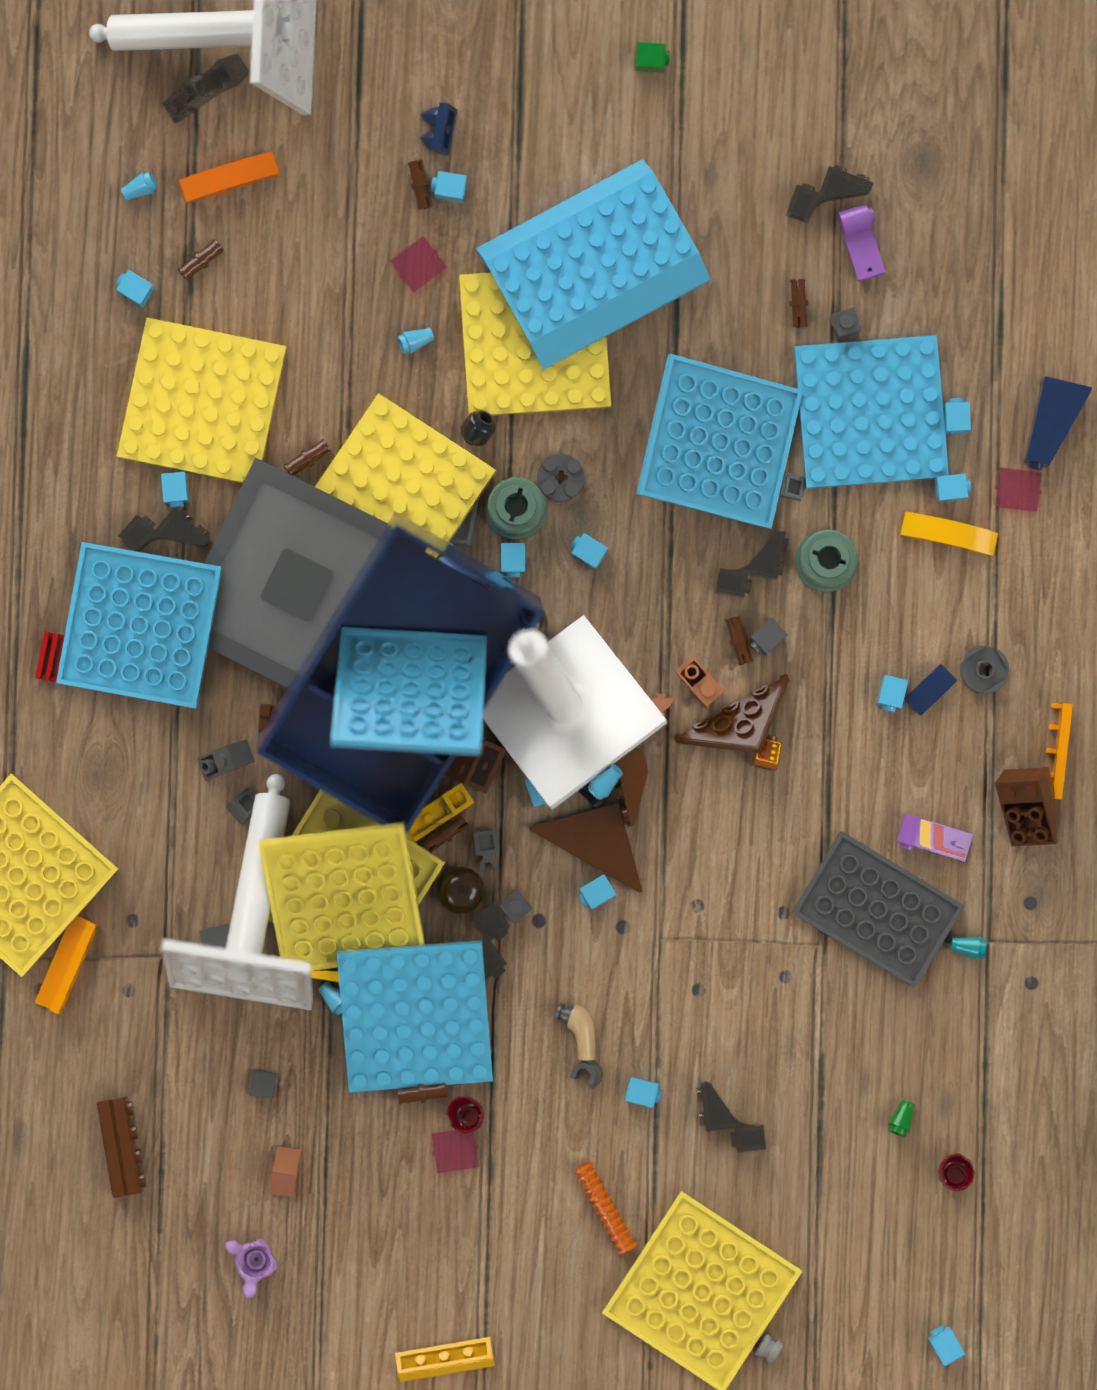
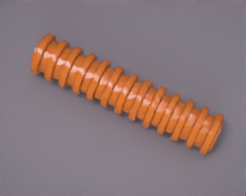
M587 1162L576 1168L574 1174L579 1176L577 1180L582 1182L581 1187L585 1188V1194L590 1196L588 1199L593 1202L592 1207L597 1209L596 1214L601 1216L599 1219L604 1222L603 1227H607V1234H611L612 1237L610 1239L615 1242L614 1247H618V1254L623 1255L634 1249L637 1242H633L632 1239L634 1237L629 1234L630 1229L625 1227V1221L622 1222L621 1219L623 1217L618 1214V1208L615 1209V1202H611V1195H607L608 1190L607 1188L604 1189V1182H600V1175H596L597 1170L596 1168L593 1169V1162Z

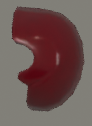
M470 1096L456 1097L449 1103L446 1110L451 1126L463 1134L473 1133L482 1126L485 1117L481 1103Z
M960 1153L949 1155L940 1163L938 1176L946 1188L956 1192L963 1191L974 1180L975 1171L971 1160Z

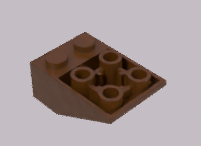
M481 738L480 755L456 754L444 775L487 794L506 749Z
M643 749L630 751L612 764L618 766L623 773L619 778L620 784L616 785L618 799L624 800L625 808H621L624 823L628 822L629 827L635 824L648 775Z
M1049 767L1004 770L996 780L995 786L1011 846L1057 844L1055 792Z

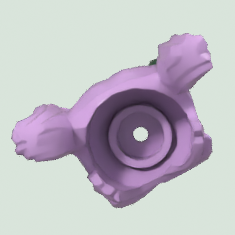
M263 1239L243 1245L238 1244L236 1241H229L226 1243L225 1249L228 1254L234 1255V1263L238 1274L245 1281L243 1285L244 1295L247 1298L254 1297L258 1281L266 1276H270L277 1269V1263L271 1255L267 1242ZM255 1257H258L259 1259L257 1262L254 1261Z

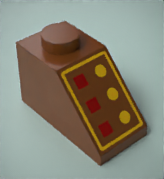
M767 735L761 752L754 753L751 766L770 771L777 770L782 742L777 741L778 737Z

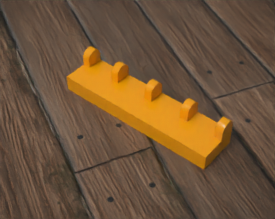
M1051 703V708L1059 709L1058 725L1049 724L1048 726L1050 730H1057L1055 749L1046 748V753L1054 754L1053 771L1050 774L1054 785L1055 800H1062L1073 704Z

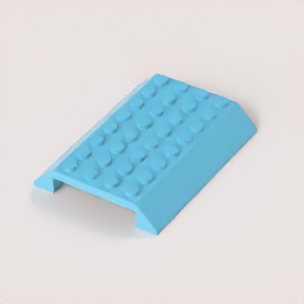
M643 159L476 248L521 326L543 370L711 281L694 242L656 175Z

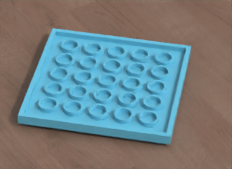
M937 335L794 347L797 389L803 390L799 413L806 489L925 480L949 475Z
M668 354L636 494L765 529H772L803 390L678 355Z
M82 542L56 683L197 709L223 567Z
M342 627L331 746L480 755L487 636Z
M482 940L337 951L349 1092L419 1087L418 1084L426 1086L444 1082L445 1085L493 1081Z

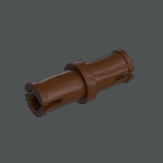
M423 160L409 162L408 166L413 182L411 188L415 191L418 210L433 207L428 189L430 183L429 180H426Z
M214 239L200 252L196 251L193 254L194 257L182 267H179L178 271L188 281L202 268L206 269L209 266L208 263L220 253H223L224 250Z
M796 279L790 280L792 301L789 304L792 307V328L808 327L806 312L808 300H806L805 279H798V281Z
M322 439L308 450L303 449L300 451L301 454L283 466L288 474L294 476L306 467L314 466L315 461L331 452L330 447Z
M740 616L726 619L725 622L732 639L730 644L734 646L738 665L753 662L747 643L749 638L745 636Z
M459 814L446 825H440L438 831L421 842L432 853L445 842H451L453 836L469 825L462 815Z
M445 1082L426 1086L418 1084L419 1087L397 1089L399 1104L416 1101L426 1103V1100L447 1097Z

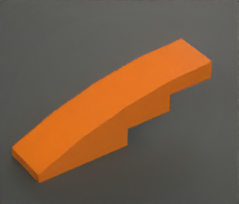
M271 151L202 171L180 179L178 183L185 203L226 194L233 189L253 185L256 181L276 177L280 172Z

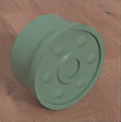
M512 477L499 482L490 491L486 500L485 513L489 525L497 534L506 539L523 540L533 536L542 528L547 518L548 505L545 495L535 483L525 478Z
M819 530L811 533L801 542L796 552L795 566L800 579L808 587L820 592H833L845 587L852 580L858 566V555L855 545L846 535L834 530Z

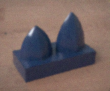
M440 102L439 107L428 109L421 114V117L428 124L435 126L434 130L427 132L420 138L422 143L438 154L449 156L458 112L449 103Z

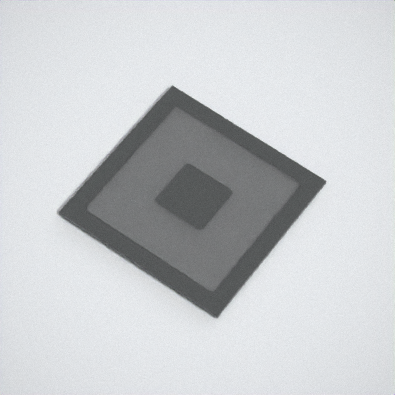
M255 458L203 563L223 567L209 648L288 688L388 523Z

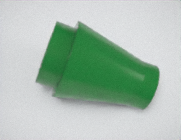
M901 1100L900 1105L887 1123L889 1125V1132L901 1137H906L907 1132L910 1133L913 1109L915 1107L914 1103Z

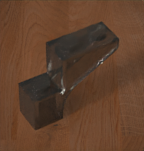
M239 54L219 59L207 72L187 78L162 104L174 123L180 122L218 94L238 86L250 72Z
M834 165L833 168L829 166L820 192H816L815 188L808 184L796 186L786 216L808 224L812 213L822 203L866 196L870 193L874 182L869 181L870 178L866 175L857 173L855 176L847 173L848 170L844 167Z
M175 508L156 529L153 528L156 524L146 515L143 518L136 515L119 534V537L136 552H141L147 545L157 540H170L199 547H208L212 542L208 538L211 534L202 525L195 527L190 522L192 517L183 509L178 512Z
M775 532L753 560L745 567L733 570L720 568L715 594L743 599L745 593L749 594L752 580H749L748 576L776 581L778 575L782 576L784 562L780 561L782 552L786 553L789 538H785V532Z
M493 903L474 916L482 931L485 980L491 975L494 979L506 971L504 966L507 965L491 940L495 938L498 942L508 935L509 932L506 929L510 925Z
M707 1081L700 1082V1087L696 1088L697 1102H702L703 1111L699 1112L700 1126H705V1131L734 1128V1132L730 1133L731 1147H736L737 1152L765 1150L764 1125L747 1124L737 1120L713 1086Z

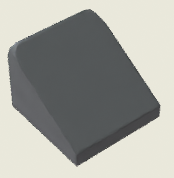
M784 472L779 497L801 501L805 477Z
M247 788L226 806L227 810L240 824H243L251 817L255 796Z
M253 1070L249 1095L273 1098L277 1073Z

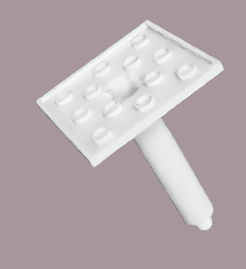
M254 0V10L111 15L108 19L107 27L102 24H95L90 28L89 35L94 42L101 43L108 39L109 46L114 51L252 47L250 83L301 115H311L316 0Z
M584 615L548 642L535 631H523L517 634L510 645V654L516 666L507 672L482 715V719L552 810L668 723Z
M273 774L266 782L269 789L268 793L256 794L226 948L220 949L163 939L162 953L170 988L312 1011L311 963L262 955L271 906L260 855L259 840L284 837L291 803L289 799L280 796V791L285 787L284 778L279 774Z

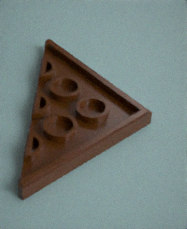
M784 674L780 676V680L768 686L766 684L753 691L751 696L740 702L737 700L721 709L722 712L710 719L707 717L692 726L691 730L675 735L676 743L760 753L788 685V675Z
M618 803L529 827L533 833L633 890L639 893L643 892Z

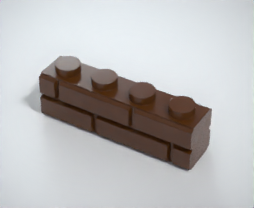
M127 1096L98 1101L96 1103L112 1197L117 1198L142 1193L143 1187H146L147 1184L145 1173H140L139 1163H142L141 1149H136L135 1139H138V1129L136 1125H132L131 1116L134 1115L133 1102L128 1101Z

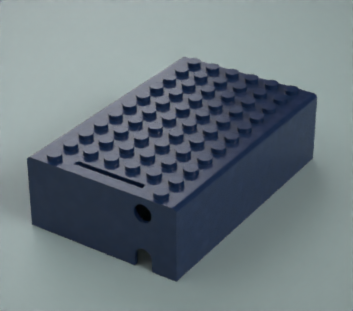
M395 512L258 736L257 753L381 825L404 823L407 835L455 758L456 753L331 746L341 628L487 636L483 698L484 711L514 662L510 654L512 640L523 631H533L545 611L541 598ZM426 549H430L493 587L492 590L425 552Z

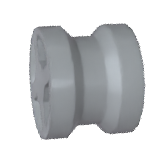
M765 1334L756 1348L755 1355L758 1357L763 1356L768 1363L773 1364L781 1351L783 1343L780 1341L775 1342L771 1339L770 1335Z

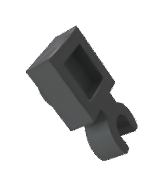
M498 830L473 832L476 856L483 855V860L480 863L481 872H485L484 865L487 862H491L494 865V871H497L498 863L493 859V854H500Z

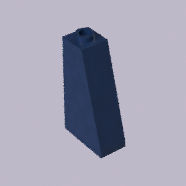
M1046 376L1042 379L1023 463H1028L1029 468L1042 470L1043 467L1047 468L1050 465L1091 393L1092 387Z

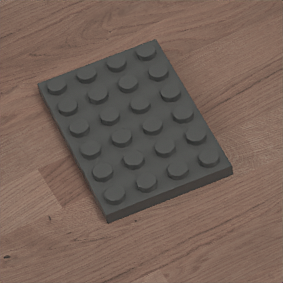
M840 831L791 913L916 988L965 905Z

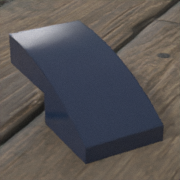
M940 664L904 699L921 716L958 680Z

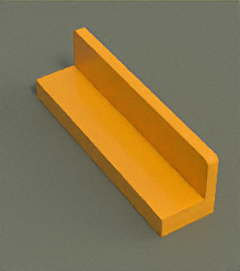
M77 916L66 928L35 1000L37 1004L49 1008V1011L56 1014H62L97 932L98 924Z

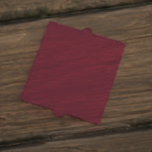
M424 236L390 260L399 272L400 279H404L413 292L447 268L437 255V249H433Z
M999 468L998 485L995 486L997 490L995 507L1037 512L1039 495L1042 493L1040 490L1041 472Z
M458 1130L432 1133L434 1146L432 1155L435 1156L437 1173L479 1167L477 1155L479 1146L476 1145L474 1132L463 1134Z

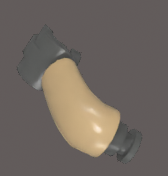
M560 1003L555 1014V1020L563 1019V1022L568 1024V1029L572 1030L575 1034L578 1059L581 1060V1063L573 1068L570 1078L574 1080L579 1078L581 1070L584 1068L590 1073L588 1085L591 1089H594L599 1085L602 1078L601 1066L594 1061V1021L591 1014L584 1007L576 1004L574 1008L570 1006L565 1008V1004Z

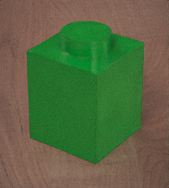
M637 42L636 71L664 73L665 65L669 66L670 51H665L666 44Z

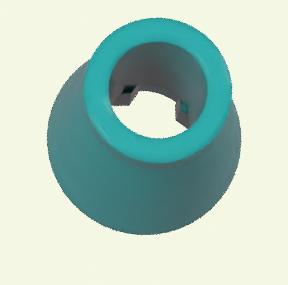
M953 937L951 952H957L975 960L979 958L985 959L987 940L982 939V937Z

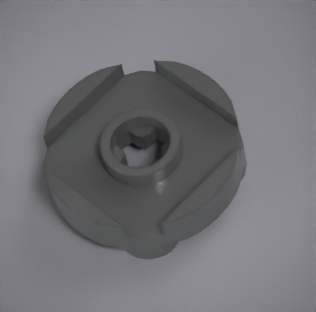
M552 455L546 458L538 469V486L542 493L552 501H569L577 496L584 486V470L580 462L570 455ZM560 471L564 472L565 476H568V480H564L563 484H558V480L554 479V475H558Z
M979 646L965 655L960 665L961 677L965 685L976 693H993L1005 684L1008 677L1009 663L1000 650ZM982 663L985 666L990 665L991 667L988 671L990 675L987 677L985 674L980 675L979 673L981 669L980 664Z

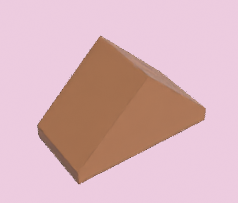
M277 1146L272 1171L271 1194L295 1197L302 1149Z

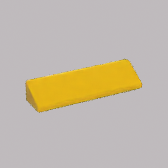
M490 1337L395 1353L400 1382L495 1366Z

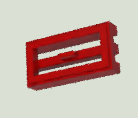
M44 632L35 678L52 682L57 681L65 635ZM53 638L46 674L42 675L49 639ZM58 639H60L62 644L55 677H52L51 673Z

